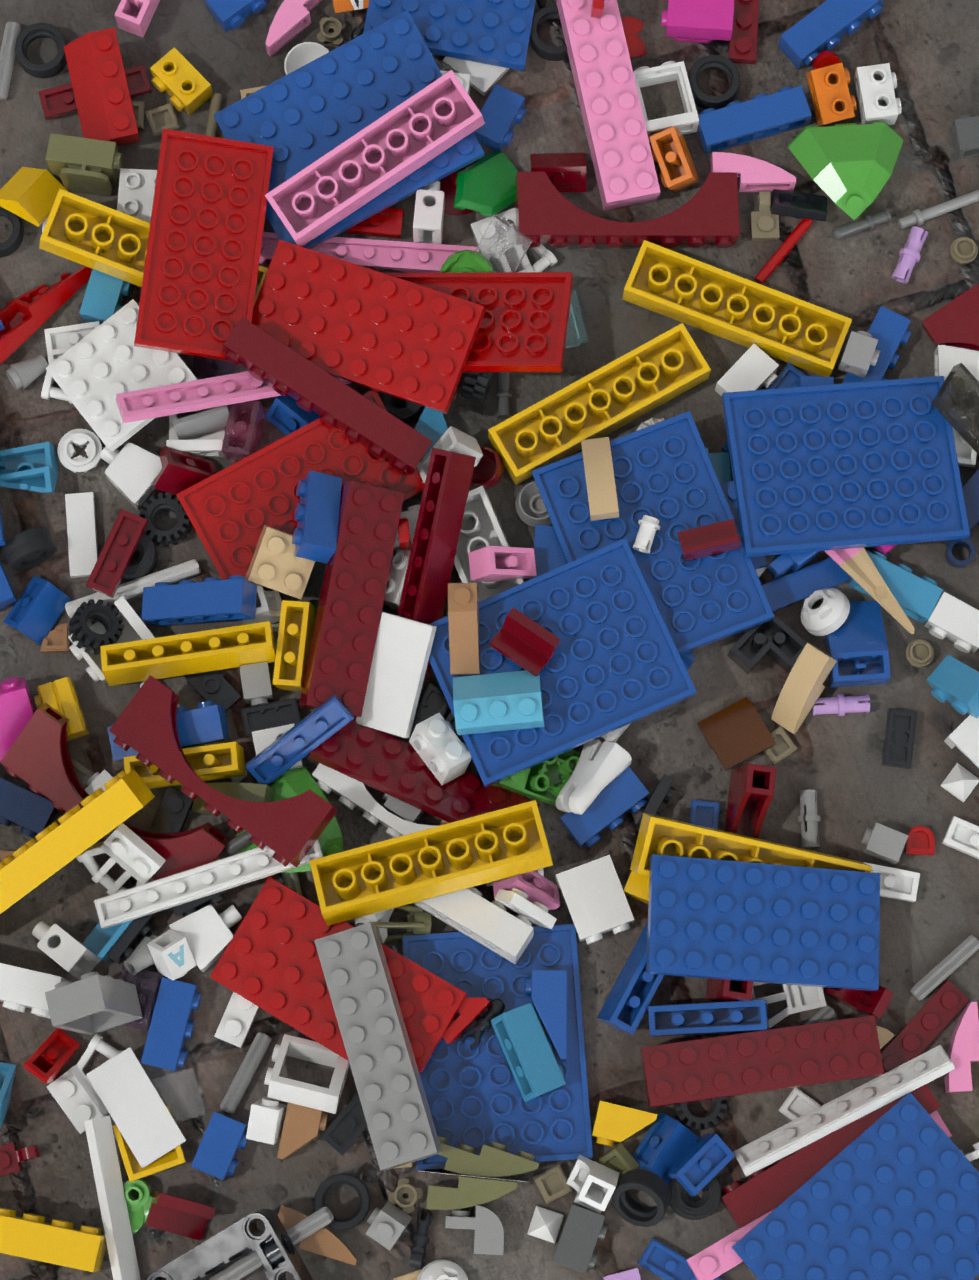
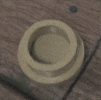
M968 237L955 239L950 247L952 259L959 264L971 263L978 254L977 244Z
M916 639L907 646L905 656L909 664L922 668L931 663L934 657V650L932 645L926 640Z

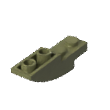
M438 1136L443 1152L438 1155L447 1158L444 1170L476 1177H507L537 1170L539 1167V1163L534 1161L535 1155L520 1150L517 1155L506 1152L508 1146L493 1141L490 1142L489 1146L483 1144L479 1156L474 1154L476 1148L459 1143L458 1148L446 1145L448 1139Z

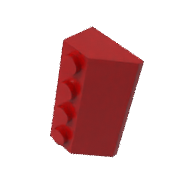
M115 27L87 33L63 46L83 138L116 142L117 146L141 142Z

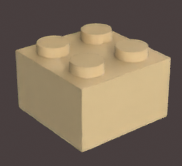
M264 525L245 576L246 579L302 599L315 561L295 556L296 545L292 544V534Z

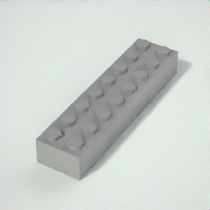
M366 923L314 940L380 1170L387 1171L443 1153L376 925Z

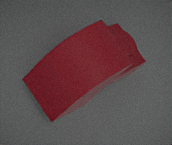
M881 986L876 991L828 987L823 989V992L865 1016L875 1015L878 1019H881L894 994Z

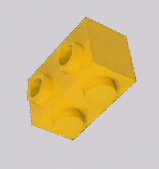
M175 47L150 68L153 77L151 82L161 93L164 90L171 97L169 99L178 111L183 109L190 116L212 97L211 84Z

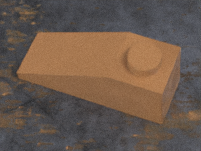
M448 583L450 674L480 675L477 583Z

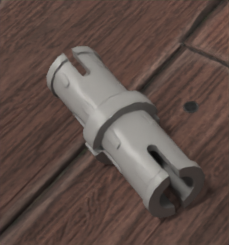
M817 790L799 791L800 816H798V823H801V848L803 849L820 848L818 823L821 822V816L818 815Z

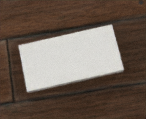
M382 612L362 716L356 718L358 724L403 738H410L436 626Z

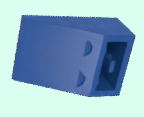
M877 601L849 602L850 610L845 622L834 632L825 635L827 655L837 660L829 673L830 688L887 684L891 679L880 604Z

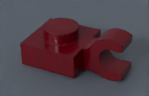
M16 1142L0 1146V1177L23 1171L21 1162L40 1157L38 1145H32L17 1150Z

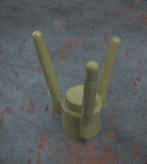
M403 905L396 907L412 913V915L407 914L406 922H369L376 925L377 928L406 929V933L388 935L385 942L402 940V936L430 934L431 913L423 912V909L418 906Z

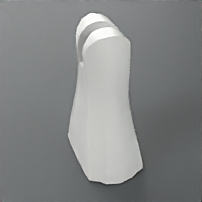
M594 739L585 743L572 775L557 796V809L582 815L599 793L631 764L632 758L630 754L615 742L605 741L602 744L598 739Z

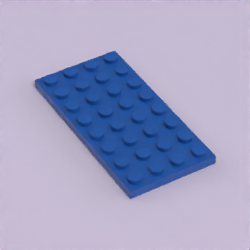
M655 854L650 856L646 974L867 991L879 990L880 873Z

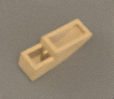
M609 437L581 440L591 521L618 518L619 509Z
M807 643L781 690L771 719L791 733L796 734L824 690L825 686L822 684L837 660Z

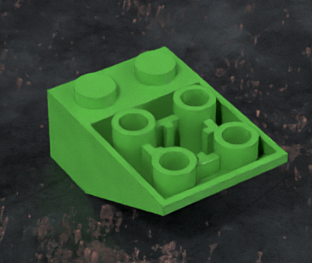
M569 750L492 785L556 806L557 796L572 775L581 753Z

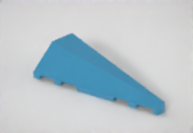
M43 442L0 451V487L49 494L54 493L59 471L56 447L53 444Z

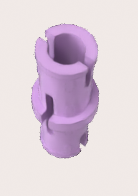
M916 226L911 228L904 248L900 249V258L891 276L892 279H896L895 281L908 284L911 272L916 262H919L921 258L920 252L928 236L927 231Z
M837 694L836 697L818 698L813 705L812 715L837 714L838 716H844L845 713H870L869 694L863 696Z

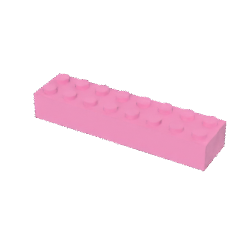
M557 0V8L603 211L657 201L660 195V187L617 0H604V10L600 18L590 17L592 0Z
M450 70L267 193L265 197L297 245L302 247L485 124L483 115L453 71Z

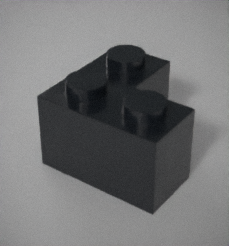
M774 614V619L749 628L729 650L727 656L747 674L766 655L789 673L807 643Z

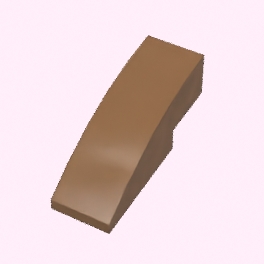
M281 1205L278 1217L285 1230L308 1217L304 1213ZM325 1226L302 1240L299 1245V1249L354 1266L358 1262V1259L347 1245Z

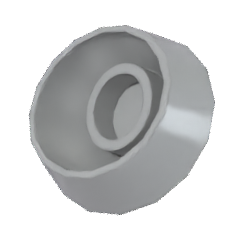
M535 481L527 483L517 493L515 507L518 516L529 526H549L552 523Z

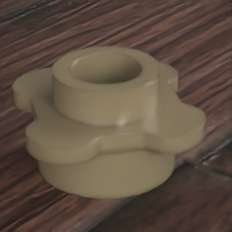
M333 17L322 18L319 22L320 32L317 34V40L320 43L332 42L334 45L342 44V33L346 28V23L341 19L338 20ZM330 29H333L334 32H333V33H329V30H330Z
M402 1178L398 1181V1187L395 1191L389 1194L388 1200L392 1204H397L402 1208V1211L409 1214L413 1212L416 1201L423 1197V1191L421 1188H415L409 1184L408 1179ZM404 1193L409 1195L407 1199L403 1198Z

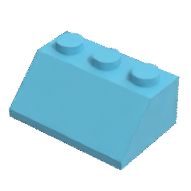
M524 670L453 678V704L455 726L458 735L545 727L540 673L534 676Z

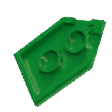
M497 150L458 172L453 208L461 210L466 208L477 211L480 215L492 217L515 203V178L519 171L503 151Z

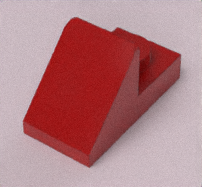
M465 998L458 1010L461 1015L458 1018L454 1017L442 1038L448 1044H452L487 1009L491 1001L488 998Z
M56 1028L28 1058L23 1067L46 1084L54 1082L61 1068L78 1051L81 1044L60 1028Z

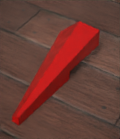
M83 266L71 275L65 272L60 275L61 281L49 287L42 284L7 302V306L0 310V320L5 328L0 331V365L90 279L92 268Z

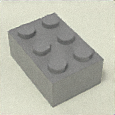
M98 972L86 973L81 976L79 981L73 983L72 981L61 982L55 985V989L45 992L53 1027L92 1036L143 1018L135 984L125 982L123 979L111 978L110 975L103 976L99 975Z

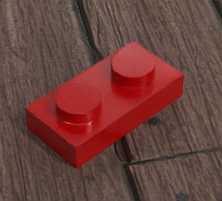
M386 208L347 229L346 233L401 239L404 209Z

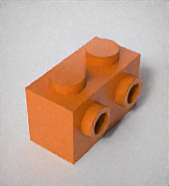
M843 63L806 72L818 126L855 117L854 111L857 110V104L854 95L849 93L850 74L848 69L843 67Z
M673 126L649 137L652 145L650 147L652 157L656 163H659L662 171L659 172V176L665 188L668 187L676 193L700 182L682 131Z

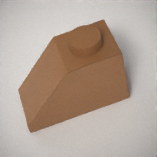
M288 1102L277 1158L287 1159L317 1138L320 1130L325 1131L328 1113Z

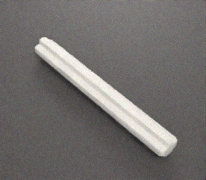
M193 559L120 584L113 598L97 592L66 603L65 609L69 618H72L77 608L83 602L88 603L91 599H94L95 604L98 599L103 600L104 606L108 602L114 604L122 596L127 600L143 594L144 587L155 586L157 582L173 584L197 576L201 573L198 561Z

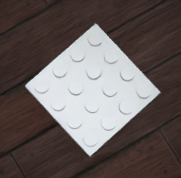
M134 299L46 367L49 374L111 452L154 419L123 423L116 403V394L198 380L177 353L134 346L139 309Z

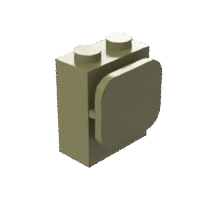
M50 133L46 162L51 174L56 179L62 180L66 189L78 193L110 196L112 194V187L119 186L120 169H126V163L122 161L123 155L119 152L116 142Z

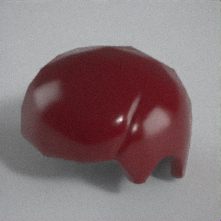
M482 447L480 449L483 456L474 467L470 485L475 488L483 486L484 489H487L500 482L504 473V464L497 452L491 448Z

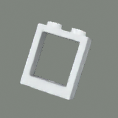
M668 61L661 64V66L652 68L643 66L633 71L648 139L650 136L673 126L682 131L683 135L697 132L699 118L684 61L677 63L675 61ZM677 80L685 113L648 121L640 88Z
M284 1034L281 1045L276 1044L272 1055V1061L275 1062L274 1068L268 1067L264 1084L269 1085L267 1097L336 1114L350 1067L349 1061L318 1042ZM289 1056L334 1067L329 1088L280 1077L286 1057Z

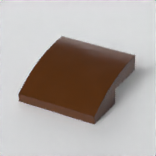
M747 697L697 723L724 771L735 767L776 744L765 723Z

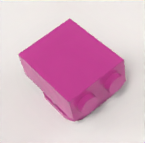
M663 0L668 1L667 10H662L661 26L666 27V37H672L678 42L709 43L712 40L731 41L734 0Z
M11 677L0 683V761L36 712L25 677L20 679Z

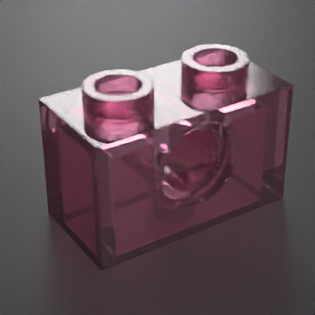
M260 401L231 404L221 449L228 461L238 462L258 451L266 411Z

